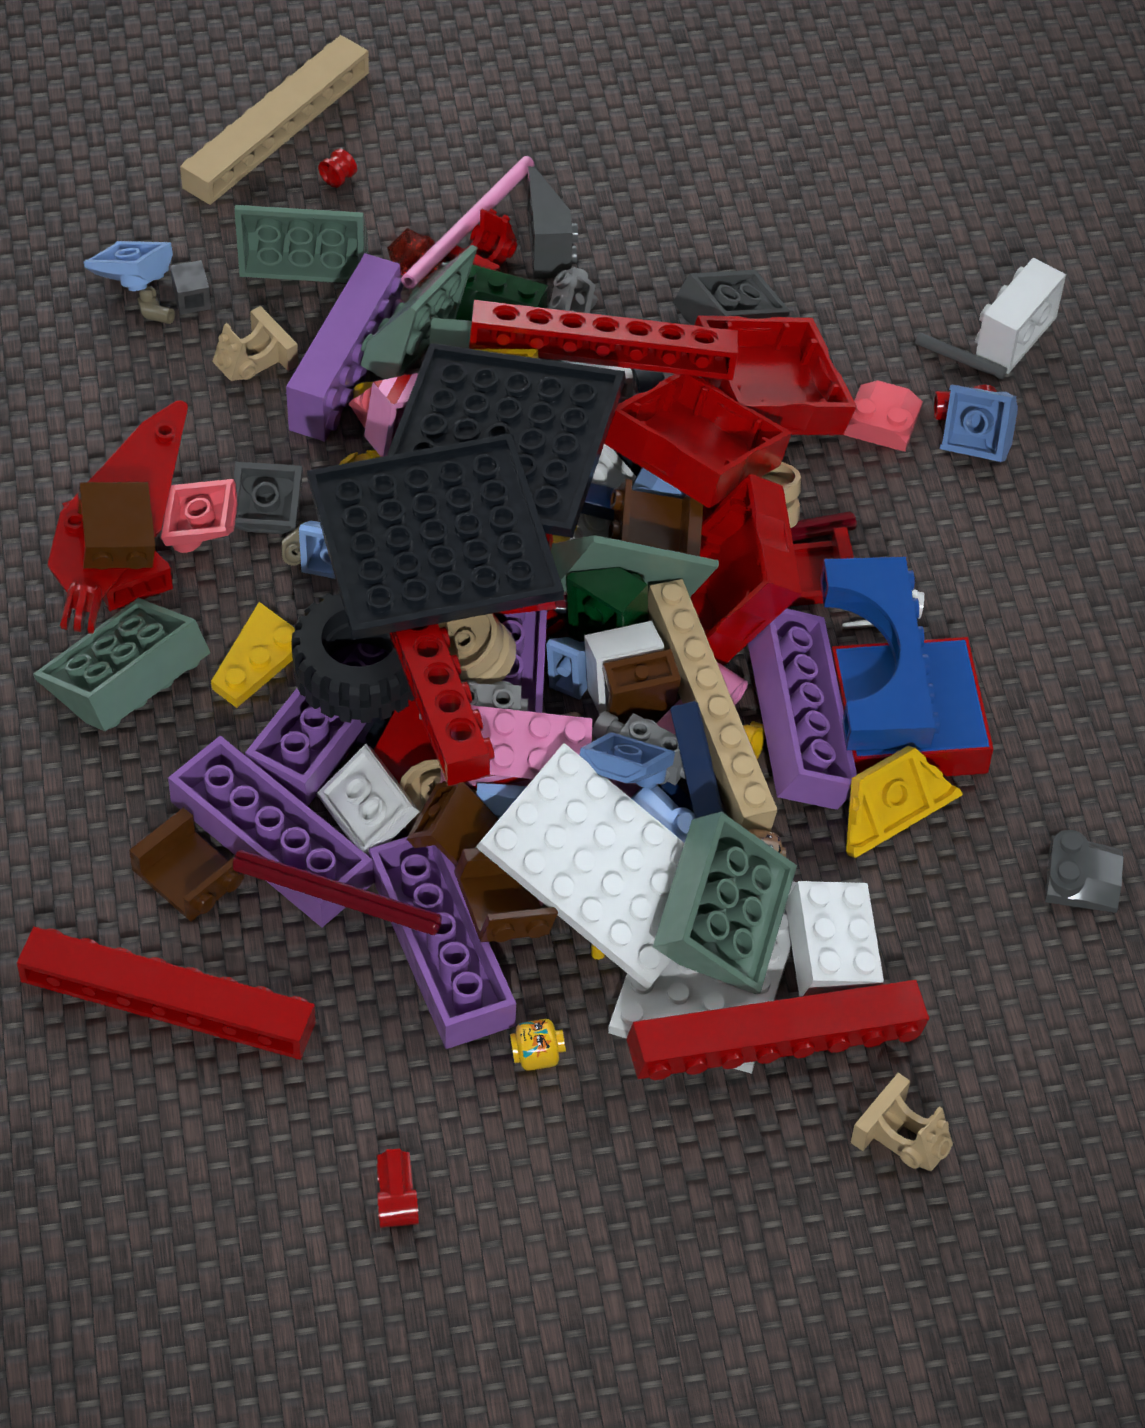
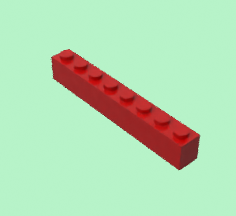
M33 926L17 960L20 982L299 1060L302 1059L316 1024L315 1004L308 1002L302 997L284 996L274 993L263 986H248L238 983L230 977L223 976L219 978L208 975L194 967H179L169 964L158 957H143L133 954L125 948L118 947L114 949L103 946L92 939L74 938L52 928L45 930Z
M917 980L635 1021L632 1023L626 1040L637 1079L650 1078L651 1080H662L671 1074L686 1072L689 1075H695L715 1067L733 1069L741 1066L743 1063L754 1061L766 1064L780 1057L794 1056L795 1058H804L812 1055L814 1052L829 1050L831 1053H837L851 1046L864 1045L865 1047H875L884 1041L897 1039L900 1042H908L921 1035L929 1021V1016Z

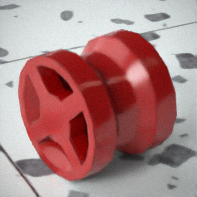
M338 148L332 152L330 159L326 158L319 163L318 170L328 185L338 188L344 184L345 178H350L356 174L357 164L347 151Z

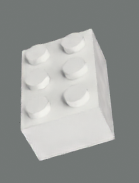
M1032 258L1025 267L1021 266L1016 271L1009 286L1004 285L1000 289L992 305L987 304L982 310L979 318L982 325L975 339V343L978 344L976 355L1006 367V374H1009L1057 318L1066 274L1035 258Z
M798 881L788 896L786 912L799 997L882 985L884 979L868 884Z

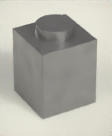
M202 260L171 265L172 288L179 314L210 310V291Z

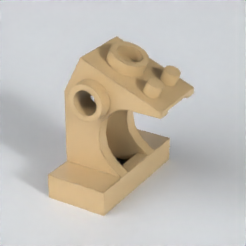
M259 306L250 311L252 332L245 338L240 339L231 330V326L228 323L224 324L222 333L218 337L219 342L212 361L230 381L248 380L255 374L278 362L287 371L298 367V344L262 306ZM253 352L256 354V355H253V356H248L249 354H251V353H253Z
M897 1073L855 1123L851 1144L864 1151L870 1142L876 1139L898 1154L909 1167L915 1169L921 1167L932 1171L940 1160L949 1154L953 1146L949 1133V1123L946 1121L941 1107H938L934 1115H931L928 1119L912 1111L904 1102L907 1098L910 1080ZM904 1126L917 1135L916 1140L906 1139L899 1135L898 1132Z

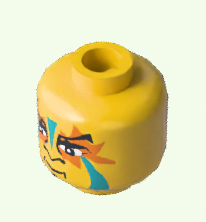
M549 1019L519 1023L516 1027V1033L510 1034L514 1063H520L522 1068L527 1071L554 1067L559 1062V1053L566 1052L563 1029L555 1030L553 1022Z

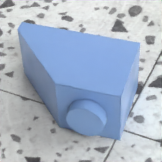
M569 637L549 639L546 643L549 688L580 700L588 688L585 642H579Z

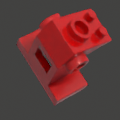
M481 209L480 224H477L472 230L470 236L472 243L468 246L474 245L477 247L473 265L500 272L501 264L507 258L510 259L517 249V240L509 223L510 218L503 215L501 218L496 215L497 212L494 209L489 211ZM456 245L440 263L452 261L467 248ZM483 252L489 255V257L485 259L480 254Z

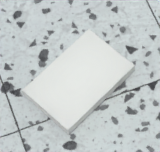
M367 744L316 793L348 839L368 856L369 848L389 843L420 812L376 752Z

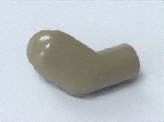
M300 525L281 541L282 559L291 566L301 563Z

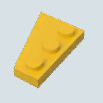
M259 602L211 680L212 690L238 708L293 661L291 641L295 628Z

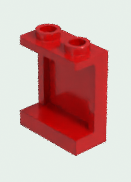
M847 527L834 528L832 541L793 544L802 595L790 606L823 603L820 577L824 559L854 558Z

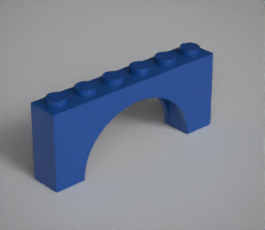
M906 557L824 559L820 577L824 607L839 608L853 612L873 624L887 640L895 661V673L881 690L863 699L846 701L842 718L846 750L903 749L906 746L930 748L934 733H939L940 721L938 712H933L932 710L934 686L933 683H928L927 681L929 657L922 652L924 629L923 626H918L917 624L919 600L918 598H913L912 595L915 585L913 570H908Z

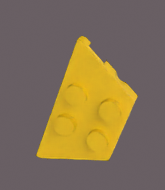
M906 746L852 777L846 845L847 855L857 858L962 796L961 790L951 785L936 766L930 765L927 762L926 757L914 747Z

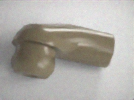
M147 286V288L139 290L138 304L142 316L149 320L171 324L174 321V309L160 306L158 297H156V290L153 287Z

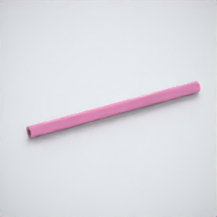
M528 156L522 157L402 276V284L408 289H413L480 222V210L489 211L493 209L528 174V167L534 166L532 158Z

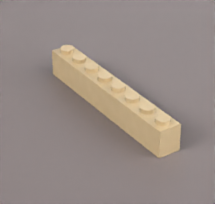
M342 35L333 42L328 43L322 51L312 59L307 60L300 69L289 75L273 91L268 92L252 108L247 109L240 118L229 124L213 140L208 141L191 158H187L180 166L182 188L211 205L369 73L368 50Z
M679 579L651 585L648 592V618L654 624L664 644V650H672L681 678L678 693L682 703L693 701L699 703L717 785L727 815L745 829L754 828L771 832L778 809L684 581Z

